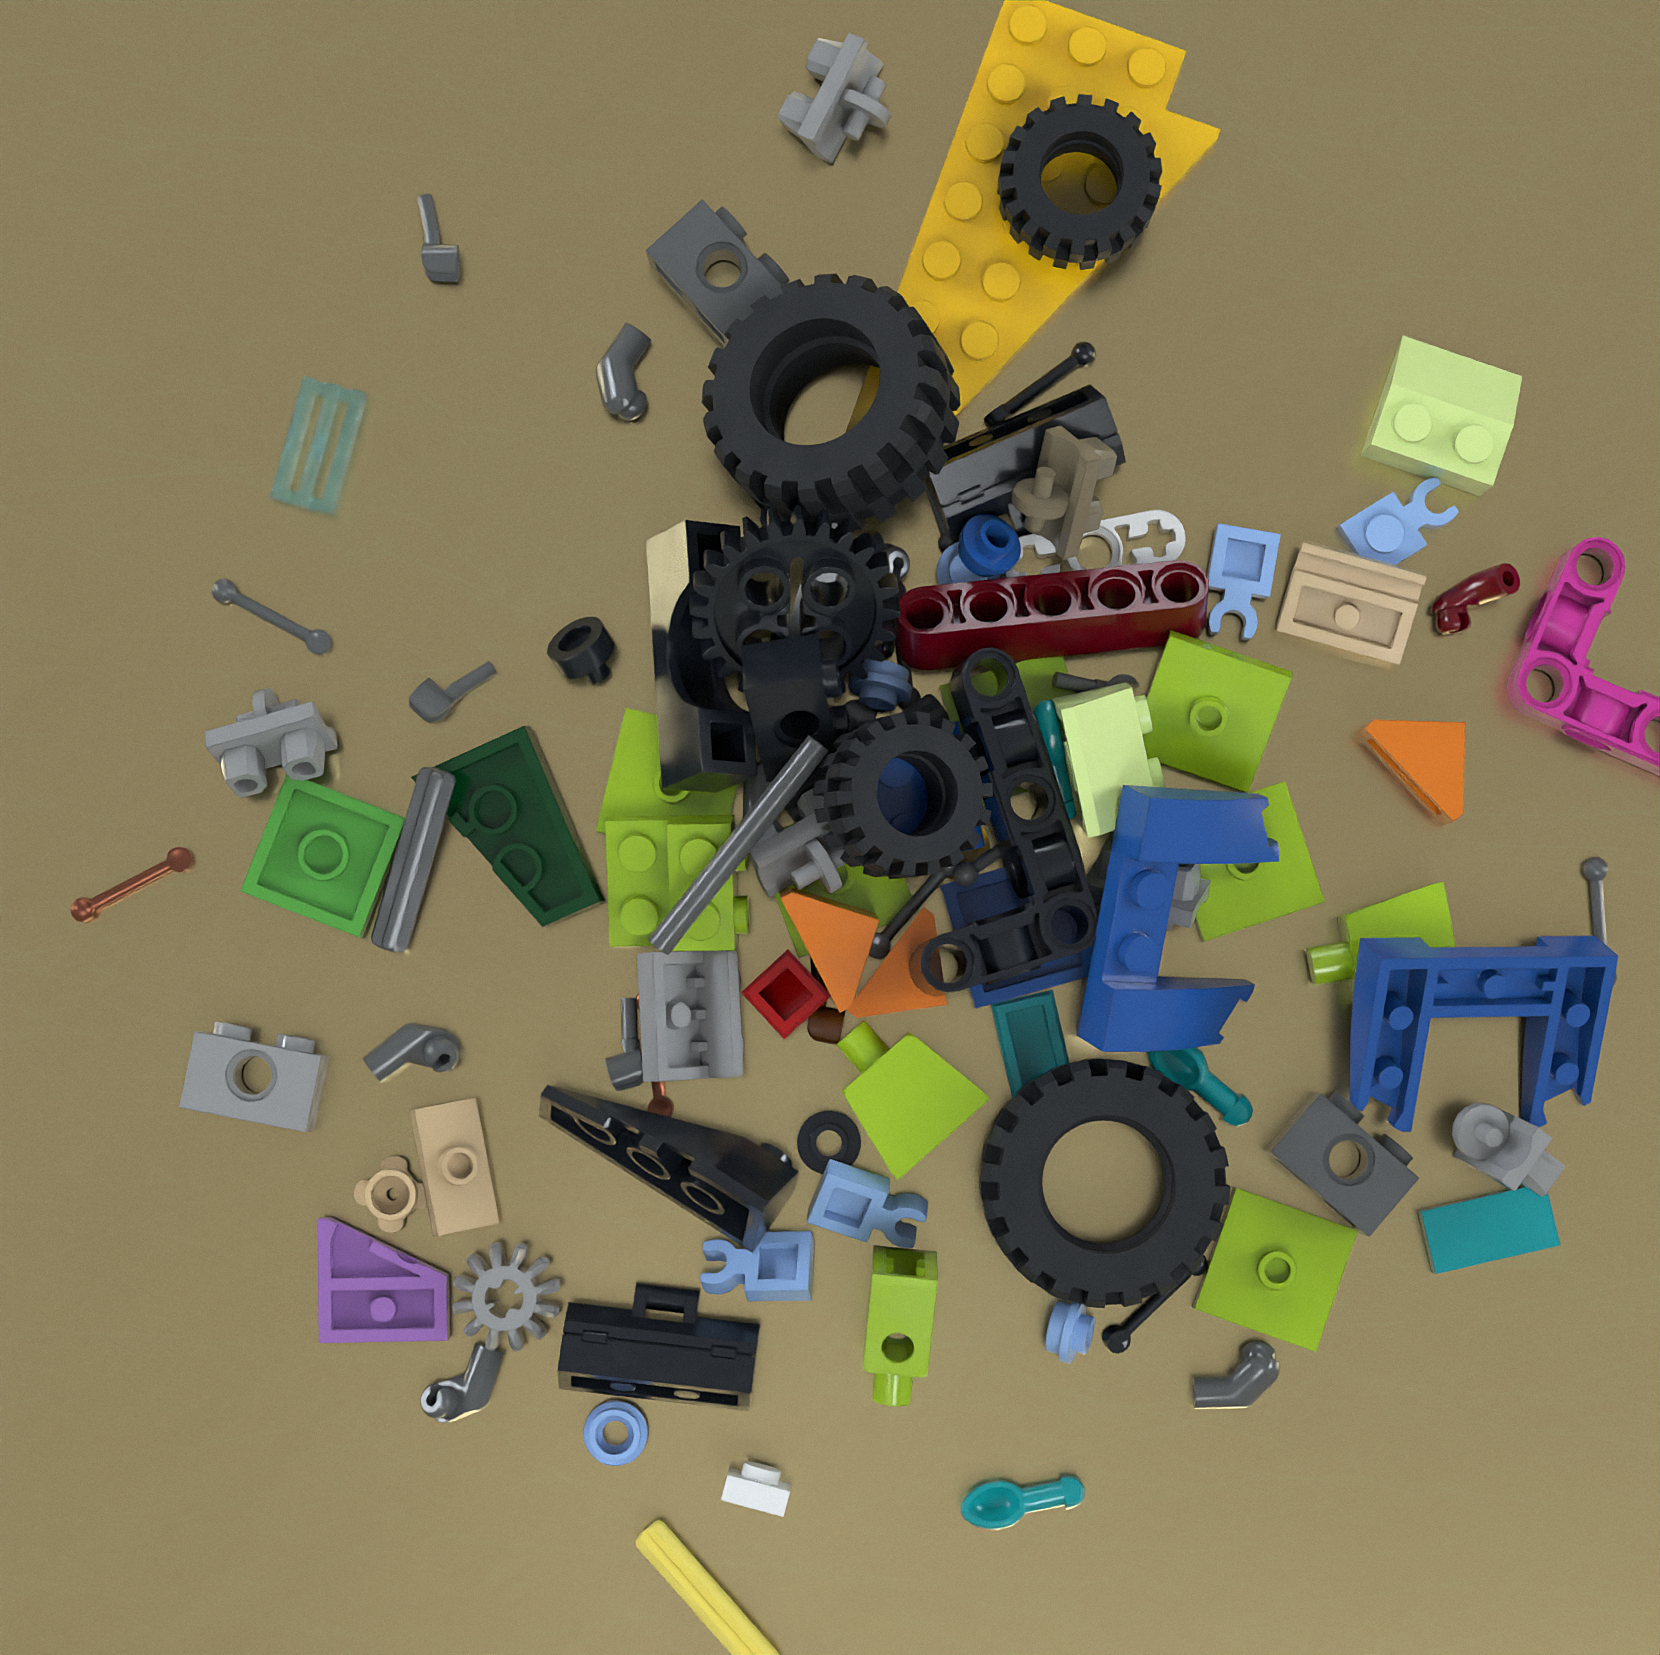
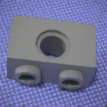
M215 1021L213 1032L194 1031L179 1108L301 1132L315 1131L330 1055L313 1052L315 1040L278 1033L275 1045L251 1040L253 1028ZM255 1056L265 1060L270 1066L272 1073L269 1086L259 1094L248 1090L243 1084L241 1077L244 1064Z

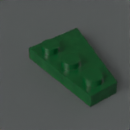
M522 726L434 766L451 773L456 779L447 811L450 823L464 838L467 837L493 866L492 870L542 927L550 926L605 901L530 726ZM418 774L411 777L414 782H416Z

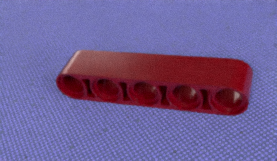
M1173 560L922 586L909 590L899 599L901 616L896 618L897 650L900 658L908 666L920 670H934L957 667L968 656L982 648L1003 650L1014 661L1165 646L1171 630L1193 638H1197L1202 634L1206 627L1209 579L1205 571L1197 564L1189 561ZM984 621H994V622H992V623H985Z

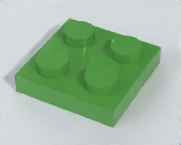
M286 774L240 891L356 937L363 938L394 859L405 818L309 780H292Z

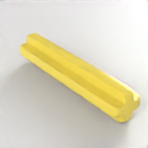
M657 1520L651 1523L638 1535L635 1541L636 1547L731 1655H780L663 1521Z

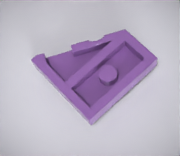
M320 1217L317 1219L319 1343L448 1341L450 1339L448 1273L331 1217Z

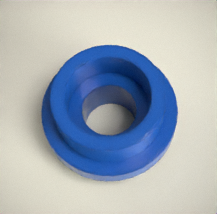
M980 514L972 517L961 529L958 553L964 566L972 573L983 577H991L1008 572L1018 562L1021 554V545L1016 532L1006 521L994 515Z

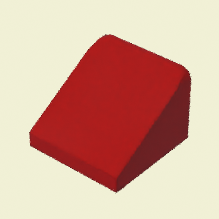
M788 949L741 992L784 1040L831 997L825 988Z

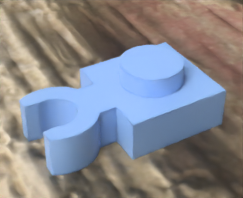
M1436 477L1427 479L1419 484L1412 492L1409 503L1404 507L1393 491L1340 524L1337 530L1352 553L1397 565L1428 545L1418 529L1422 527L1429 529L1441 528L1453 520L1459 511L1455 505L1440 514L1432 513L1426 508V494L1432 492L1441 484Z
M1220 523L1215 526L1207 577L1209 579V589L1222 591L1223 594L1222 600L1213 607L1208 615L1207 630L1209 634L1217 635L1219 633L1221 618L1224 614L1236 613L1243 621L1241 640L1249 641L1253 637L1257 629L1258 619L1254 608L1250 605L1251 597L1262 599L1270 597L1281 534Z
M829 1159L808 1208L807 1223L864 1242L868 1241L872 1230L876 1229L884 1232L885 1237L894 1245L903 1248H913L916 1242L917 1227L903 1223L900 1219L912 1218L916 1221L925 1222L928 1201L912 1193H903L896 1196L888 1195L889 1178Z
M766 1232L753 1253L747 1249H736L725 1240L714 1239L704 1242L702 1250L706 1261H724L727 1263L725 1268L718 1273H701L700 1281L704 1291L716 1295L724 1294L733 1290L738 1284H744V1292L748 1301H811L815 1245L812 1232Z

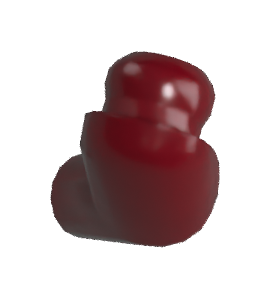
M1499 564L1470 575L1438 595L1431 608V614L1436 615L1437 630L1443 635L1467 631L1471 626V618L1468 614L1469 609L1514 594L1519 590L1520 577L1517 570L1511 564Z

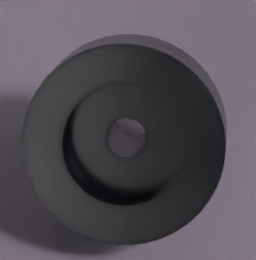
M584 617L566 625L552 638L547 648V655L564 678L575 679L585 676L589 683L597 684L605 680L611 672L606 661L614 651L615 641L599 618Z

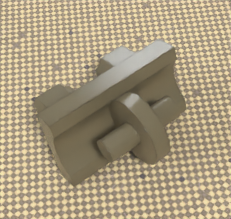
M1062 426L1046 429L1035 478L1023 479L1017 482L1013 489L1012 505L1019 512L1026 515L1023 527L1030 533L1040 535L1049 540L1054 545L1056 554L1063 560L1078 556L1083 534L1098 530L1104 510L1100 499L1093 493L1097 480L1113 475L1117 459L1115 451L1097 437L1078 440Z

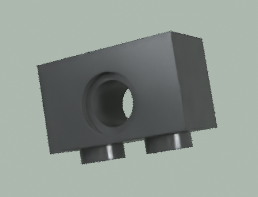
M702 199L647 248L646 254L649 264L726 346L729 340L724 333L735 319L738 318L743 322L754 312L750 307L751 304L764 295L771 300L782 294L781 286L787 284L790 280L768 254L763 253L757 259L741 242L747 233L727 209L721 206L714 212ZM718 260H729L740 268L741 273L737 281L732 285L717 287L710 284L705 278L708 267Z
M1335 1091L1329 1099L1322 1093L1312 1092L1264 1148V1151L1352 1227L1358 1230L1359 1233L1370 1237L1418 1181L1419 1177L1407 1168L1414 1158L1385 1133L1376 1141L1358 1124L1365 1116L1338 1092ZM1350 1140L1360 1151V1165L1353 1174L1339 1177L1330 1167L1329 1156L1335 1145L1342 1141Z

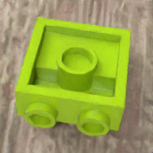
M735 815L607 817L605 820L610 947L654 946L648 940L649 937L735 829ZM748 855L672 951L735 950L739 941V934H749L748 895H737V871H747Z

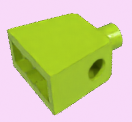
M1444 882L1425 885L1338 916L1341 942L1307 948V959L1314 986L1348 980L1353 1002L1360 938L1420 937L1431 948L1456 947Z
M864 1020L836 1044L840 1051L861 1073L842 1090V1093L890 1172L897 1180L990 1100L980 1088L910 1032L889 1048Z
M873 1246L863 1349V1371L875 1373L872 1400L876 1403L887 1406L909 1405L911 1403L913 1377L922 1378L928 1376L938 1285L936 1251ZM894 1333H901L906 1335V1337L901 1339H895L890 1337L889 1335Z

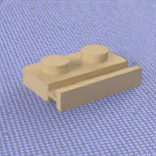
M1302 539L1280 610L1276 630L1400 665L1418 607L1420 593L1427 576L1420 571Z

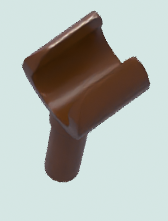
M810 956L811 974L828 992ZM826 1001L808 1017L807 1031L809 1036L815 1041L837 1044L840 1042L846 1010L839 1013L836 1008L826 1007Z

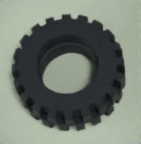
M837 273L814 276V284L806 286L801 279L781 286L782 294L771 300L764 295L751 304L750 307L754 312L743 322L736 318L724 333L729 340L724 349L717 347L714 350L708 364V369L715 377L714 380H706L703 384L701 402L709 411L703 418L707 438L715 446L714 453L723 467L761 510L774 508L782 522L790 521L795 505H801L804 519L808 522H814L817 514L822 509H828L830 527H832V523L839 525L848 517L853 520L854 531L863 529L865 527L864 519L876 516L881 523L898 514L894 506L907 496L914 502L924 493L927 488L922 481L929 472L938 475L949 458L942 447L944 443L952 444L956 440L960 423L952 412L957 411L961 405L959 386L952 377L954 369L948 356L915 307H909L903 296L888 286L877 288L872 279L857 275L848 276L847 282L844 284ZM846 364H866L880 368L879 388L874 402L866 415L851 430L833 440L814 445H798L784 441V425L788 410L800 390L814 377L831 368Z
M1103 1058L1084 1059L1083 1061L1052 1068L1037 1079L1030 1080L1016 1092V1096L1009 1104L1001 1109L993 1122L994 1126L990 1136L985 1141L981 1156L982 1167L979 1186L985 1219L991 1234L1003 1254L1017 1271L1031 1283L1041 1287L1054 1297L1063 1301L1071 1300L1082 1303L1085 1307L1105 1308V1305L1121 1304L1123 1307L1141 1304L1144 1298L1157 1293L1162 1296L1177 1287L1176 1281L1188 1271L1194 1273L1206 1259L1203 1257V1254L1211 1241L1217 1242L1224 1225L1220 1222L1224 1205H1229L1230 1185L1226 1184L1225 1167H1228L1229 1164L1225 1147L1220 1145L1215 1132L1217 1127L1210 1115L1202 1110L1194 1100L1195 1097L1181 1084L1175 1083L1164 1076L1163 1073L1150 1067L1123 1060ZM1093 1121L1119 1122L1141 1133L1155 1149L1160 1159L1164 1176L1161 1202L1151 1220L1134 1235L1109 1243L1086 1241L1067 1232L1050 1213L1043 1194L1044 1166L1054 1145L1070 1130Z

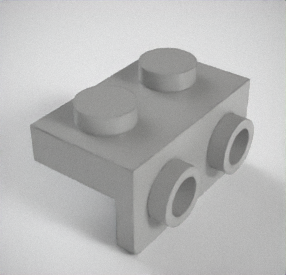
M671 951L669 955L663 952L637 953L643 1082L741 1077L743 1075L744 1042L741 1034L739 994L741 980L738 971L737 951Z

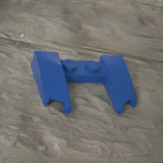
M1123 785L1097 923L1096 939L1093 945L1077 1036L1103 1052L1182 1050L1221 1043L1224 1037L1219 1034L1220 1030L1238 1001L1242 1000L1245 1003L1248 1001L1253 993L1255 984L1246 979L1158 976L1179 864L1279 862L1280 850L1278 842L1272 838H1267L1262 817V811L1269 805L1267 797L1257 793Z
M1537 936L1536 946L1432 948L1420 937L1360 938L1350 1033V1102L1356 1109L1363 1111L1368 1104L1370 1096L1392 1107L1387 1121L1394 1128L1401 1132H1411L1431 1018L1527 1016L1523 1049L1521 1119L1537 1127L1547 1124L1543 1111L1544 1102L1572 1089L1576 1100L1583 1106L1591 1103L1618 955L1596 936Z

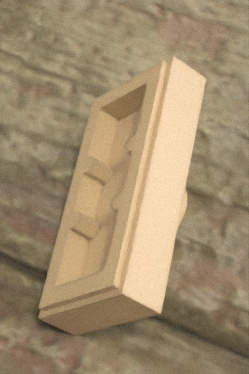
M476 1097L409 1110L432 1235L441 1236L499 1224Z

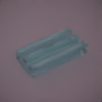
M303 376L271 490L270 498L272 500L334 516L367 399L365 392L356 389L349 390L330 382L327 384L317 381L315 378ZM316 395L324 397L298 491H289ZM338 401L347 403L348 407L322 499L312 497L336 407Z

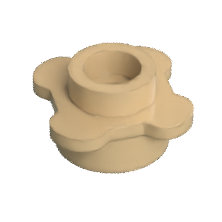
M400 1156L385 1158L382 1162L381 1170L370 1180L364 1179L359 1181L354 1189V1197L357 1203L366 1205L369 1211L378 1218L379 1228L388 1233L401 1230L404 1225V1219L415 1209L427 1207L423 1183H418L408 1172L407 1161ZM390 1188L397 1189L399 1196L396 1200H390L387 1197V1191Z

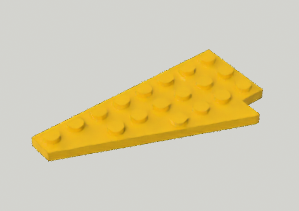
M1046 0L1003 1L897 290L909 307H915L949 358L954 369L952 377L959 386L961 405L957 411H952L956 418L1105 261L1104 259L1096 261L1094 269L1080 270L1079 263L1069 262L1066 269L1052 267L1054 259L1043 255L1040 261L1028 254L1030 247L1024 241L1017 244L1010 235L1011 225L1008 220L1003 221L999 210L1000 195L997 194L1002 157L1004 150L1008 147L1011 134L1017 125L1022 127L1025 124L1027 114L1037 107L1042 112L1049 109L1050 101L1064 96L1066 104L1076 103L1078 94L1092 95L1091 104L1104 106L1106 98L1119 103L1117 113L1126 117L1132 111L1141 120L1139 127L1141 133L1145 135L1150 132L1156 142L1154 155L1155 158H1161L1162 174L1159 180V185H1162L1157 202L1158 205L1216 144L1221 131L1219 128L1166 110L1187 52L1186 50ZM1072 152L1060 155L1044 167L1041 175V185L1049 200L1058 208L1072 214H1092L1106 208L1114 200L1117 191L1115 178L1108 166L1100 159L1086 153ZM870 365L846 432L859 423L873 404L879 388L880 368Z

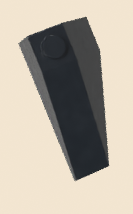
M547 1085L540 1095V1118L752 1253L794 1193L799 1171L792 1167L791 1159L784 1152L771 1144L761 1143L758 1146L743 1136Z

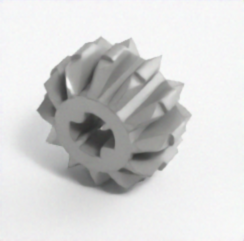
M501 1242L492 1243L489 1246L492 1268L481 1256L473 1253L466 1259V1262L479 1279L466 1275H458L454 1279L453 1286L461 1291L472 1293V1298L455 1302L452 1305L453 1313L464 1314L474 1310L477 1318L469 1322L463 1332L468 1337H472L484 1325L489 1327L490 1330L485 1340V1347L489 1350H495L498 1347L503 1331H507L509 1345L512 1350H522L525 1341L522 1325L533 1337L541 1340L547 1334L545 1325L534 1314L537 1313L553 1318L559 1315L560 1306L554 1302L542 1300L541 1296L558 1291L561 1288V1282L559 1279H549L539 1283L536 1276L548 1267L550 1260L546 1256H542L530 1268L524 1266L523 1264L528 1254L527 1244L518 1243L513 1250L511 1262H507L505 1250ZM507 1280H511L519 1286L514 1291V1294L522 1292L523 1304H514L505 1313L496 1308L495 1305L500 1299H491V1288L499 1289Z

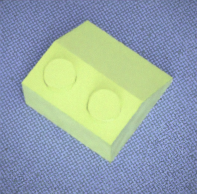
M1402 335L1360 456L1427 479L1437 477L1441 484L1480 497L1493 486L1514 426L1522 376Z
M1127 682L1051 699L1055 706L1062 735L1077 821L1088 838L1115 830L1123 785L1165 788L1158 757L1147 759L1142 734L1153 732L1146 697L1144 694L1134 696L1133 689Z

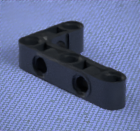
M982 648L959 663L952 672L950 689L963 732L967 733L976 743L969 750V753L972 757L984 756L989 768L981 771L980 776L982 784L992 783L993 797L983 798L985 808L992 811L989 820L1018 907L978 921L969 922L967 927L941 934L918 945L912 953L909 962L910 977L917 988L925 994L932 996L948 995L985 982L986 985H990L1039 969L1041 964L1085 950L1096 939L1098 912L1086 879L1081 852L1039 724L1031 710L1018 667L1013 658L1003 650L996 648ZM973 666H983L994 673L998 683L997 692L994 696L982 695L974 689L970 677ZM1015 788L1027 789L1037 800V812L1032 820L1019 817L1011 807L1010 798ZM1058 909L1067 911L1076 921V937L1070 944L1061 942L1052 932V916ZM936 948L948 950L957 961L956 976L950 983L939 981L930 971V956Z

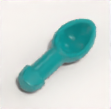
M1043 700L1034 707L1033 713L1039 724L1066 810L1071 820L1076 816L1060 726L1053 701Z
M1198 1047L1149 1052V1059L1154 1070L1163 1073L1164 1076L1175 1083L1181 1084L1186 1090L1195 1091L1222 1114L1221 1119L1231 1126L1239 1127L1250 1121L1253 1107L1249 1099L1243 1093L1239 1096L1209 1070L1205 1055Z
M1059 1476V1481L1020 1488L1015 1483L1004 1480L991 1481L976 1487L966 1496L961 1503L960 1513L963 1519L974 1527L986 1530H1000L1013 1526L1026 1513L1065 1506L1066 1510L1074 1508L1083 1502L1086 1488L1082 1481L1074 1476Z

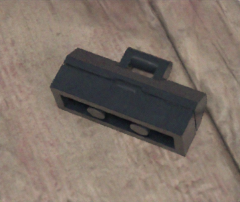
M1089 384L957 440L952 444L943 446L942 449L949 458L938 475L929 472L924 480L948 534L954 536L960 533L963 526L976 515L990 514L998 517L1007 513L1011 526L1018 537L1030 533L1023 527L1026 515L1019 512L1012 505L1011 498L1017 482L1023 479L1035 478L1046 429L1062 426L1078 440L1097 437L1115 451L1117 455L1115 467L1125 463L1123 444L1117 432L1118 430L1106 397Z
M636 1282L633 1309L568 1302L557 1369L559 1389L750 1411L760 1324L697 1317L700 1297L699 1289ZM646 1310L684 1314L683 1322L645 1318Z

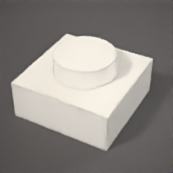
M744 1461L742 1470L729 1467L721 1500L784 1517L791 1483L779 1481L781 1471L776 1468Z

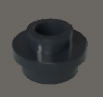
M828 1110L815 1113L803 1123L797 1137L798 1153L807 1167L820 1174L824 1173L829 1159L852 1166L861 1148L859 1130L855 1123L843 1113ZM827 1130L836 1132L842 1141L840 1150L833 1155L821 1153L816 1145L819 1134Z

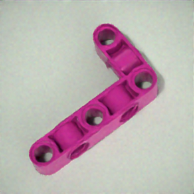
M1600 537L1587 538L1566 551L1556 565L1547 589L1540 598L1530 619L1523 645L1509 675L1506 687L1508 699L1513 707L1523 715L1556 728L1581 743L1660 776V753L1652 750L1645 739V730L1651 720L1660 721V697L1644 690L1637 692L1626 690L1592 675L1594 669L1588 667L1590 660L1586 658V655L1602 619L1612 612L1610 607L1624 577L1626 565L1623 553L1612 541ZM1581 554L1593 555L1602 563L1604 577L1600 585L1588 584L1578 575L1576 565ZM1531 670L1545 671L1553 679L1555 691L1549 702L1537 701L1528 692L1526 681Z

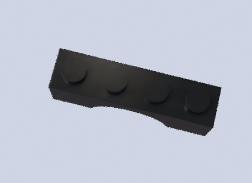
M684 520L646 540L662 789L717 793L758 776L755 733L750 713L740 708L734 702L728 692L724 678L717 676V658L703 659L701 651L702 639L693 638L692 618L695 616L690 615L689 595L697 593L693 590L694 571H707L704 568V551L710 549L723 553L720 533L725 530L741 538L740 526Z

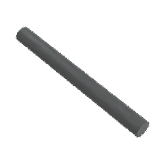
M810 735L806 737L648 940L655 947L667 955L671 953L829 752L826 747Z

